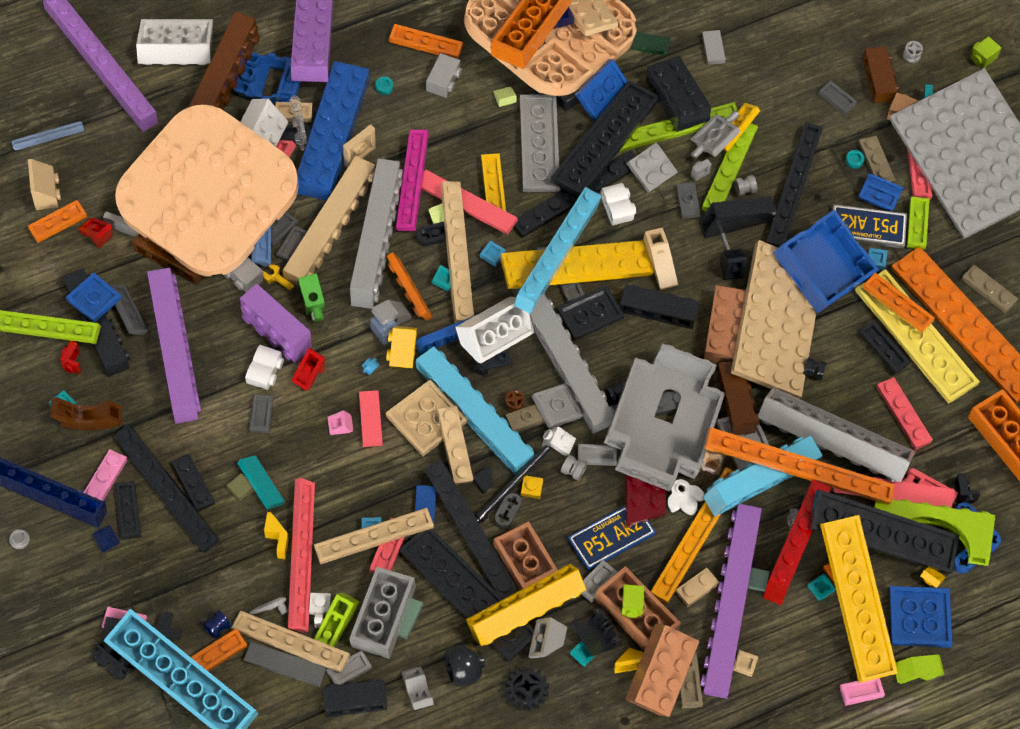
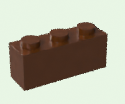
M886 47L866 48L862 59L873 104L893 102L896 93H899V85L895 83V70L891 68V54L887 52Z

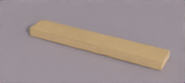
M428 508L314 544V548L321 565L434 528V524Z
M243 611L239 612L231 627L232 631L237 629L242 635L339 673H342L350 657L348 652Z

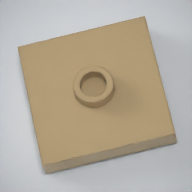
M371 124L343 145L344 165L347 168L355 156L363 159L376 149L375 128Z

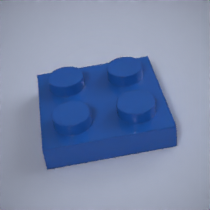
M93 272L66 299L90 321L95 323L121 299V295Z

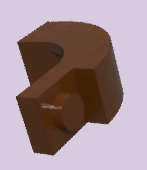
M55 397L51 399L50 417L59 420L60 426L83 431L105 430L121 424L122 406L108 400L93 406H81Z

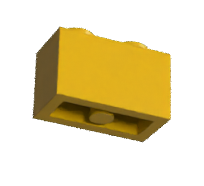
M394 326L393 330H389L388 342H392L391 349L387 350L386 360L390 361L389 366L413 368L417 328Z

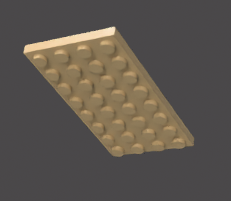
M758 240L754 247L731 373L767 388H776L800 399L804 387V370L809 358L816 311L773 254L778 248Z

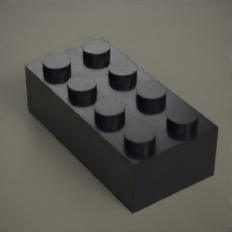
M680 56L647 66L646 82L652 92L660 96L659 103L677 132L710 120L711 106Z

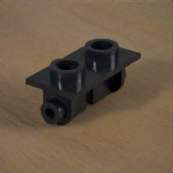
M106 643L96 644L99 649L93 651V659L104 668L110 662L111 665L107 671L117 679H125L127 676L126 671L134 670L129 665L130 663L121 655H117L115 650Z

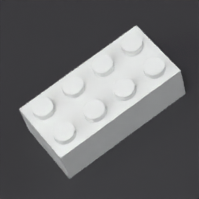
M252 99L241 123L276 147L288 121L269 99Z

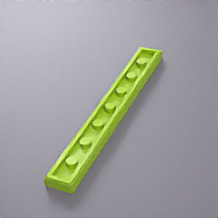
M735 102L711 108L710 119L715 114L727 118L734 110L738 112ZM670 120L638 127L619 152L697 132L707 122L679 132L675 130Z

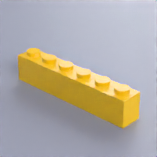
M569 564L467 618L466 621L474 640L481 646L488 645L494 639L509 634L516 627L526 625L529 620L544 615L546 611L561 606L563 602L570 598L578 597L586 588L579 570L572 564Z

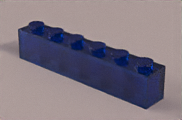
M0 458L1 487L99 528L108 512L104 501Z

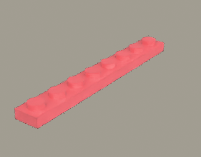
M300 477L295 479L288 628L305 633L308 632L315 483Z

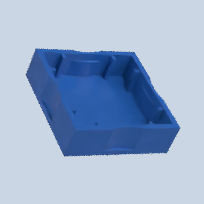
M835 209L815 222L806 231L800 232L773 252L817 314L879 270L864 248L854 239L851 231Z

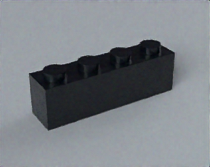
M626 284L620 308L625 314L693 330L699 301H695L693 298L679 297L672 293L658 292L655 289L640 288L634 284Z

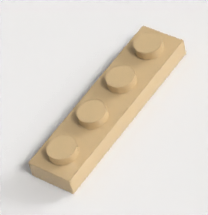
M457 406L438 409L437 413L451 477L456 485L473 482Z

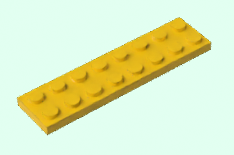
M643 240L576 246L571 249L550 285L652 276L654 270ZM546 249L501 253L500 259L508 289L522 288Z
M859 515L820 524L859 683L898 673Z

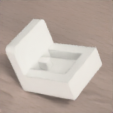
M560 427L548 429L544 433V440L541 446H551L562 455L567 456L570 454L576 438Z

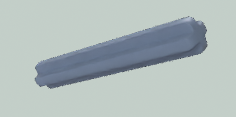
M78 121L12 140L13 149L19 150L84 131L83 123Z

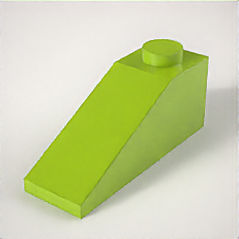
M345 593L336 594L314 639L335 647L352 620L360 601Z

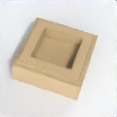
M739 650L733 671L752 677L758 656Z

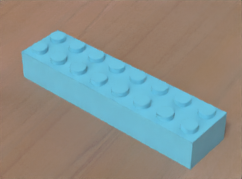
M131 609L104 639L107 645L211 729H247L259 714L253 707Z

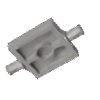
M735 110L727 118L715 114L691 138L693 144L698 146L691 153L692 157L697 159L702 152H708L716 157L741 132L737 126L732 124L740 115Z

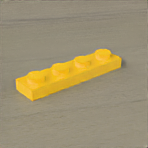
M500 153L481 155L485 199L487 202L506 211Z

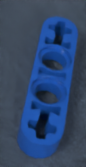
M472 317L416 340L415 346L418 353L423 354L433 346L439 348L458 340L456 326Z

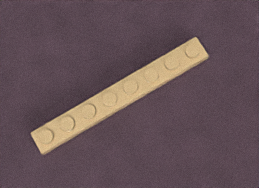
M442 181L441 194L454 323H458L474 316L461 183Z

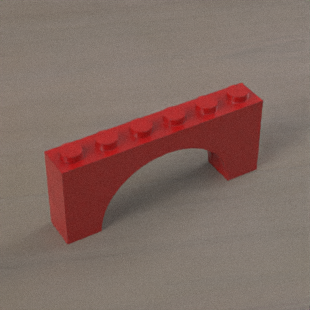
M812 480L763 598L781 606L813 530L808 529L815 493L817 490L828 493L831 490L830 486L816 480Z

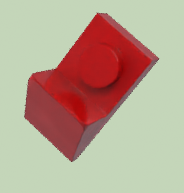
M93 217L78 228L81 234L90 237L98 248H101L112 238L111 224Z
M308 348L291 381L306 391L310 390L317 375L325 370V357Z

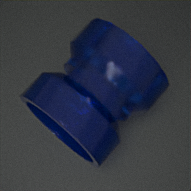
M218 610L213 614L211 620L208 619L203 623V626L216 639L221 635L222 630H226L231 626V623Z

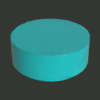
M385 76L378 78L375 82L377 93L381 95L390 94L393 91V81Z
M851 150L847 153L845 162L848 167L858 169L863 165L864 155L858 150Z

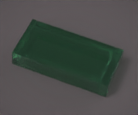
M636 32L632 50L667 56L670 38Z

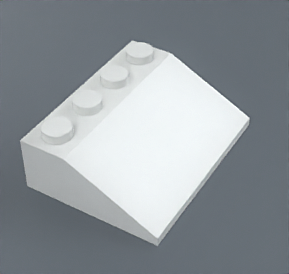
M141 19L136 44L138 64H210L212 57L213 19Z

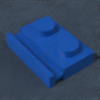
M869 173L858 199L893 212L903 187Z

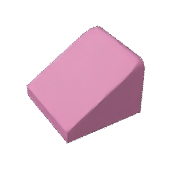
M343 410L327 417L330 435L353 432L352 417Z

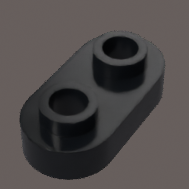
M444 222L419 228L417 231L418 243L423 246L446 242V235L441 234L445 232Z

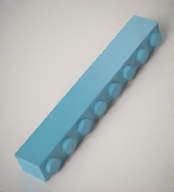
M586 187L584 188L518 292L514 306L529 314L533 312L597 210L602 195Z
M433 346L416 359V369L428 381L431 379L445 396L457 406L458 410L468 419L467 424L514 475L534 457V451L531 446L525 445L522 442L520 435L508 427V422L496 414L495 408L483 400L482 394L471 387L470 381L459 374L457 367L446 360V356L442 351H438Z

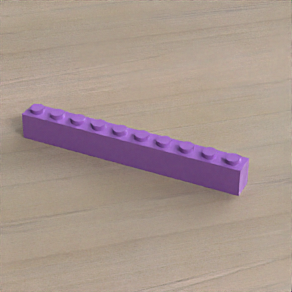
M43 0L45 10L140 130L144 132L158 124L154 108L67 0Z
M738 504L737 510L732 512L731 522H734V526L729 528L727 538L731 540L730 546L726 545L724 557L728 559L727 564L723 563L721 570L724 581L719 582L717 593L721 594L720 600H716L714 612H718L717 619L713 618L711 630L714 631V635L709 637L707 649H711L710 656L706 655L704 668H707V673L702 675L700 684L701 687H704L703 694L727 699L762 508Z

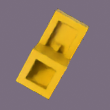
M267 512L264 528L265 538L277 539V558L286 559L289 542L288 533L271 512Z

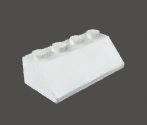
M508 297L456 326L460 344L478 363H483L535 333L529 313L514 306L517 297Z

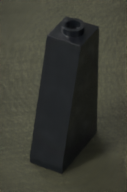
M771 196L712 202L700 220L699 225L704 238H711L722 233L726 234L768 223L777 212L776 206L773 204Z

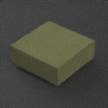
M242 473L227 485V489L239 501L254 490Z

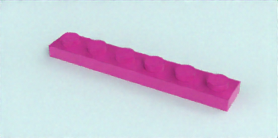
M410 130L396 223L398 231H416L429 138L428 130Z

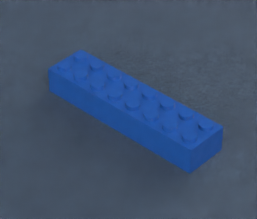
M334 61L297 172L299 185L297 194L328 200L335 189L344 163L343 145L352 138L370 82L368 68Z

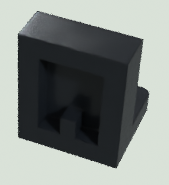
M958 473L954 480L955 491L958 492L956 497L957 503L966 502L973 504L977 502L980 497V491H970V481L967 480L966 473Z

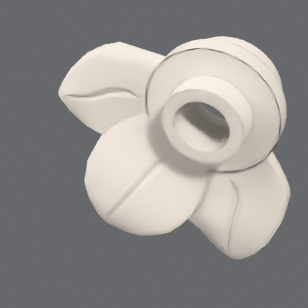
M679 479L675 481L671 488L672 494L667 502L672 513L681 509L684 513L694 516L697 511V502L704 501L703 496L705 494L698 486L689 485L687 481ZM682 486L684 488V492H680L678 490V487Z

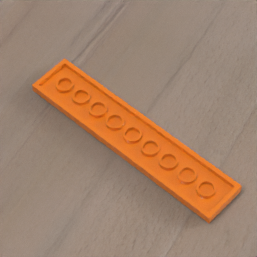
M918 247L891 266L894 274L1001 390L1003 389L1015 404L1020 402V354L921 247Z

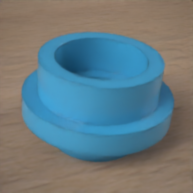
M369 358L362 365L364 368L362 372L370 376L379 366L377 359L373 358L371 360Z

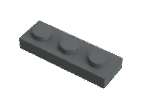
M111 284L110 286L121 295V299L115 306L126 329L130 334L144 335L148 329L126 286Z

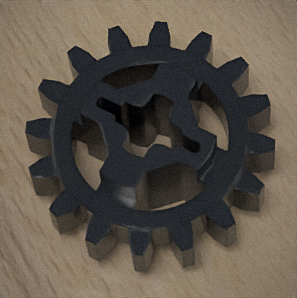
M523 666L521 672L516 668L515 675L509 674L510 681L507 680L505 682V686L508 687L505 689V694H510L507 697L508 702L513 700V707L520 705L521 711H523L524 707L531 711L532 706L538 709L539 702L544 704V697H548L549 691H547L549 683H545L547 677H540L541 670L535 673L534 667H531L528 671ZM528 686V689H530V691H526L524 687Z

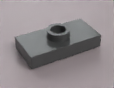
M695 182L677 184L676 189L681 219L700 217Z

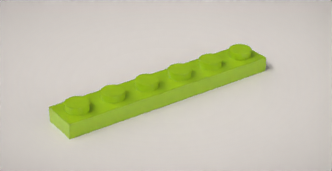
M750 123L730 150L726 152L703 203L702 210L707 211L712 202L726 201L734 179L737 177L757 132V125Z
M0 310V331L96 344L101 328L99 323Z

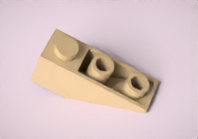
M663 227L646 231L643 242L651 260L659 289L663 290L678 286L669 244Z

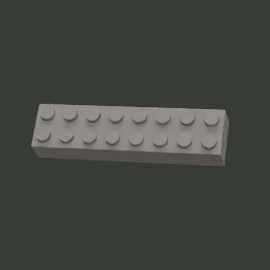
M379 158L377 160L350 285L351 306L372 309L375 302L378 303L380 291L378 290L379 286H382V270H385L386 267L385 257L386 253H389L390 248L389 237L392 238V223L396 219L397 211L395 209L399 205V190L402 188L403 169H400L399 161Z
M772 388L766 396L758 414L759 419L764 424L775 425L779 427L780 431L797 435V438L803 436L805 439L811 436L819 449H828L835 456L850 459L851 463L858 466L863 465L872 473H881L892 482L898 481L901 483L916 452L776 388Z

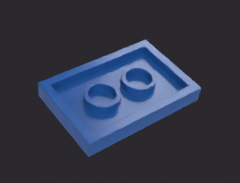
M608 59L575 95L592 121L596 122L628 81L615 61Z

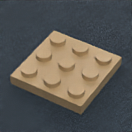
M430 379L387 411L386 417L415 449L424 456L443 442L437 410L455 405ZM458 410L461 426L463 427L468 423V419Z

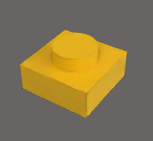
M525 476L521 496L540 499L543 478Z
M929 567L920 576L926 584L936 588L946 578L937 570Z

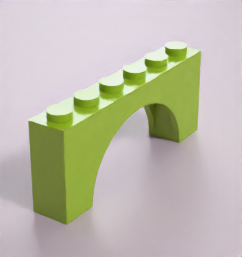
M892 499L889 505L876 501L875 508L923 524L940 526L954 534L960 535L959 538L965 545L968 553V563L988 566L995 515L985 511L972 512L965 508L953 509L945 505L940 507L933 506L926 502L913 503L906 499Z

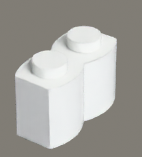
M623 183L601 188V199L612 226L632 221L634 214H636V207L629 200V189L625 188Z
M259 345L247 371L246 383L268 390L270 385L273 386L277 378L275 373L277 369L282 368L284 362L281 352Z

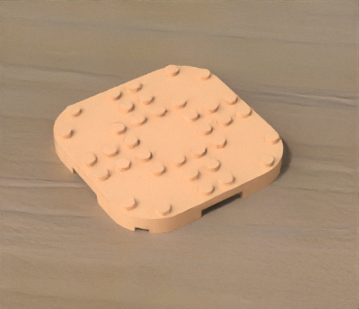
M469 0L464 15V24L467 32L491 54V41L521 0ZM603 0L617 19L618 27L584 36L566 10L524 69L503 60H498L537 92L554 96L568 95L580 89L608 59L615 61L628 51L636 34V19L632 11L620 0Z
M196 105L186 108L175 115L124 173L117 185L116 204L123 220L143 237L151 239L173 255L175 260L189 270L202 276L212 277V275L216 274L225 275L230 273L245 261L255 249L254 245L273 222L276 219L279 220L293 204L298 193V176L292 160L257 133L220 108L210 105Z

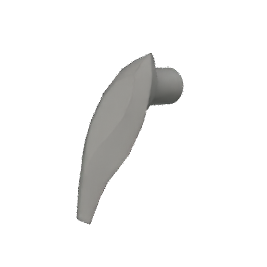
M280 597L250 611V614L261 613L277 607L280 613L284 615L289 611L284 604L286 598Z

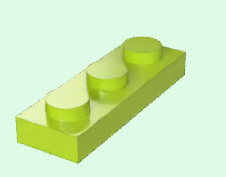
M913 196L910 198L907 248L917 249L920 247L923 250L926 249L929 214L928 198Z

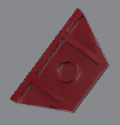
M625 474L626 528H630L633 524L639 522L645 523L650 519L663 517L666 513L665 489Z

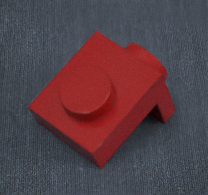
M70 341L68 346L63 348L60 361L62 368L66 372L80 374V364L75 362L80 350L78 343Z

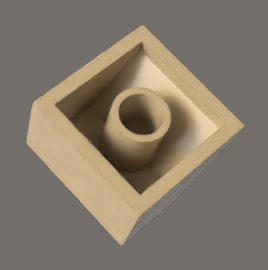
M28 159L30 189L36 210L58 208V200H61L60 189L56 188V184H59L58 173H54L53 166Z

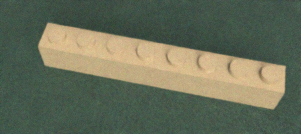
M354 157L283 269V276L286 280L298 286V278L314 274L316 268H320L324 255L328 254L332 248V242L334 239L337 240L339 238L343 225H347L351 212L355 211L359 205V199L361 196L364 197L366 195L370 182L373 183L375 164L360 157Z

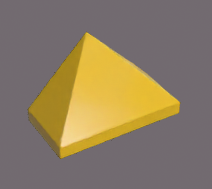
M628 648L615 662L614 674L637 670L644 652Z

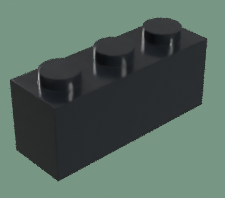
M370 679L363 683L352 681L347 683V685L330 684L323 688L326 718L387 710L384 680Z

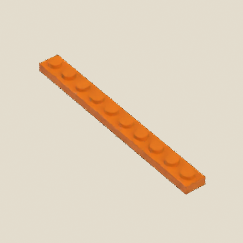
M712 427L708 429L704 448L803 479L816 480L832 488L887 505L892 502L894 484Z

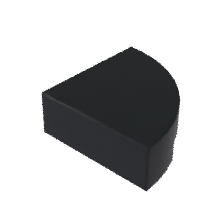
M489 466L473 476L474 482L483 494L489 489L492 482V472Z

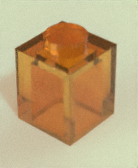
M707 449L701 470L719 475L726 454Z

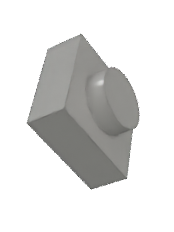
M706 159L702 162L698 161L693 165L691 178L695 182L710 174V161Z

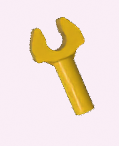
M277 265L268 266L269 270L273 272L272 275L263 271L264 281L267 284L276 281L292 292L295 285L280 276V267Z

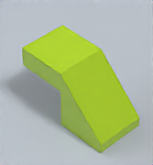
M940 655L910 657L896 662L898 671L896 677L897 682L900 684L917 678L927 681L944 675Z

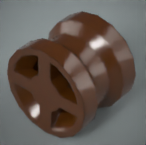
M511 390L505 396V408L509 413L524 408V395L518 390Z

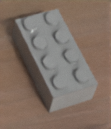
M376 567L349 638L351 648L390 659L416 588L414 577Z

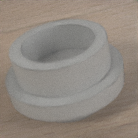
M20 529L13 531L9 537V542L15 549L25 548L30 541L28 533Z

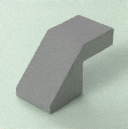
M386 300L372 307L371 311L381 325L392 320L399 325L412 318L401 302Z
M421 666L402 671L404 684L413 709L417 710L434 705Z

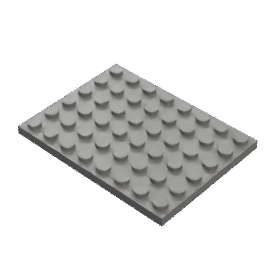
M985 68L889 117L892 125L963 239L1020 211V123Z

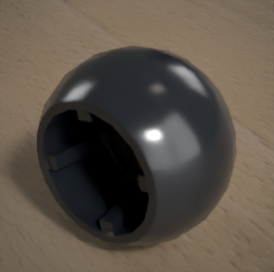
M468 642L455 643L444 652L447 673L453 685L461 687L470 686L481 678L485 662L482 652L480 650L477 651L473 644Z

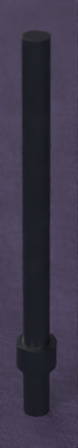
M544 445L482 510L479 509L474 514L479 524L488 518L487 515L548 454L550 448L547 445Z

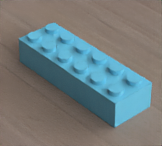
M802 436L793 441V444L790 446L786 444L779 448L817 461L823 456L811 436L805 439ZM751 462L745 466V469L741 471L738 469L729 474V477L726 479L722 477L716 480L712 486L707 488L708 492L703 498L714 517L794 475Z

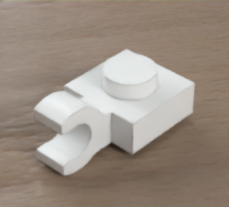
M310 593L309 614L315 615V628H320L323 617L330 608V593Z

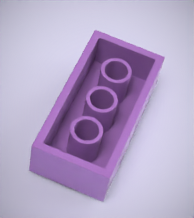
M255 284L240 297L243 320L247 324L251 323L258 334L267 337L269 343L274 348L278 347L286 359H291L297 363L305 355L308 348L312 349L310 330L258 284Z

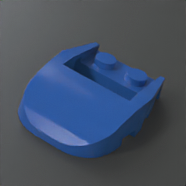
M253 53L251 59L247 60L245 72L242 76L240 75L238 86L233 92L248 100L269 99L273 104H276V102H296L301 81L291 80V58L286 56L284 58L277 57L274 53H268L267 55ZM270 68L284 70L277 94L263 96Z

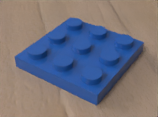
M889 587L891 645L952 647L950 588Z

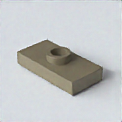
M536 404L508 413L505 416L510 429L516 432L545 423Z

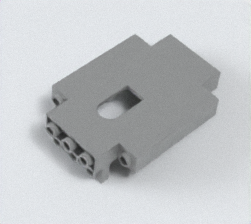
M663 343L658 348L652 364L644 359H634L604 440L605 444L622 450L615 468L616 471L670 491L673 487L678 473L695 479L700 471L707 450L704 446L708 429L710 427L714 428L725 395L719 389L707 386L709 379L715 371L716 364ZM668 389L674 390L680 395V402L672 424L654 417L662 393Z

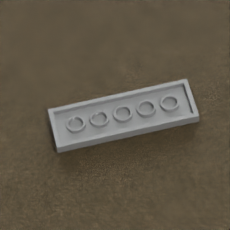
M520 95L523 192H560V187L550 182L551 176L559 168L556 96Z

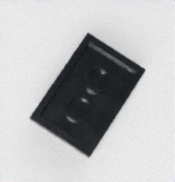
M607 285L561 305L556 310L574 341L616 323L625 317Z

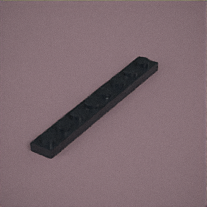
M805 122L766 243L777 248L787 241L823 127Z
M632 150L611 161L590 187V190L598 193L601 191V188L608 187L630 174L632 171L627 163L636 157ZM563 190L518 217V221L513 228L521 238H524L572 209L579 197L567 190Z
M127 423L113 437L201 551L206 553L220 539L135 429Z
M439 459L425 467L424 471L494 590L503 599L518 592L519 590L442 460Z

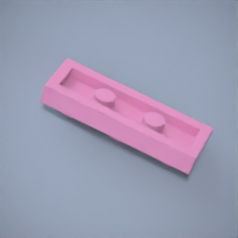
M109 449L83 492L81 501L99 509L126 464L127 457Z

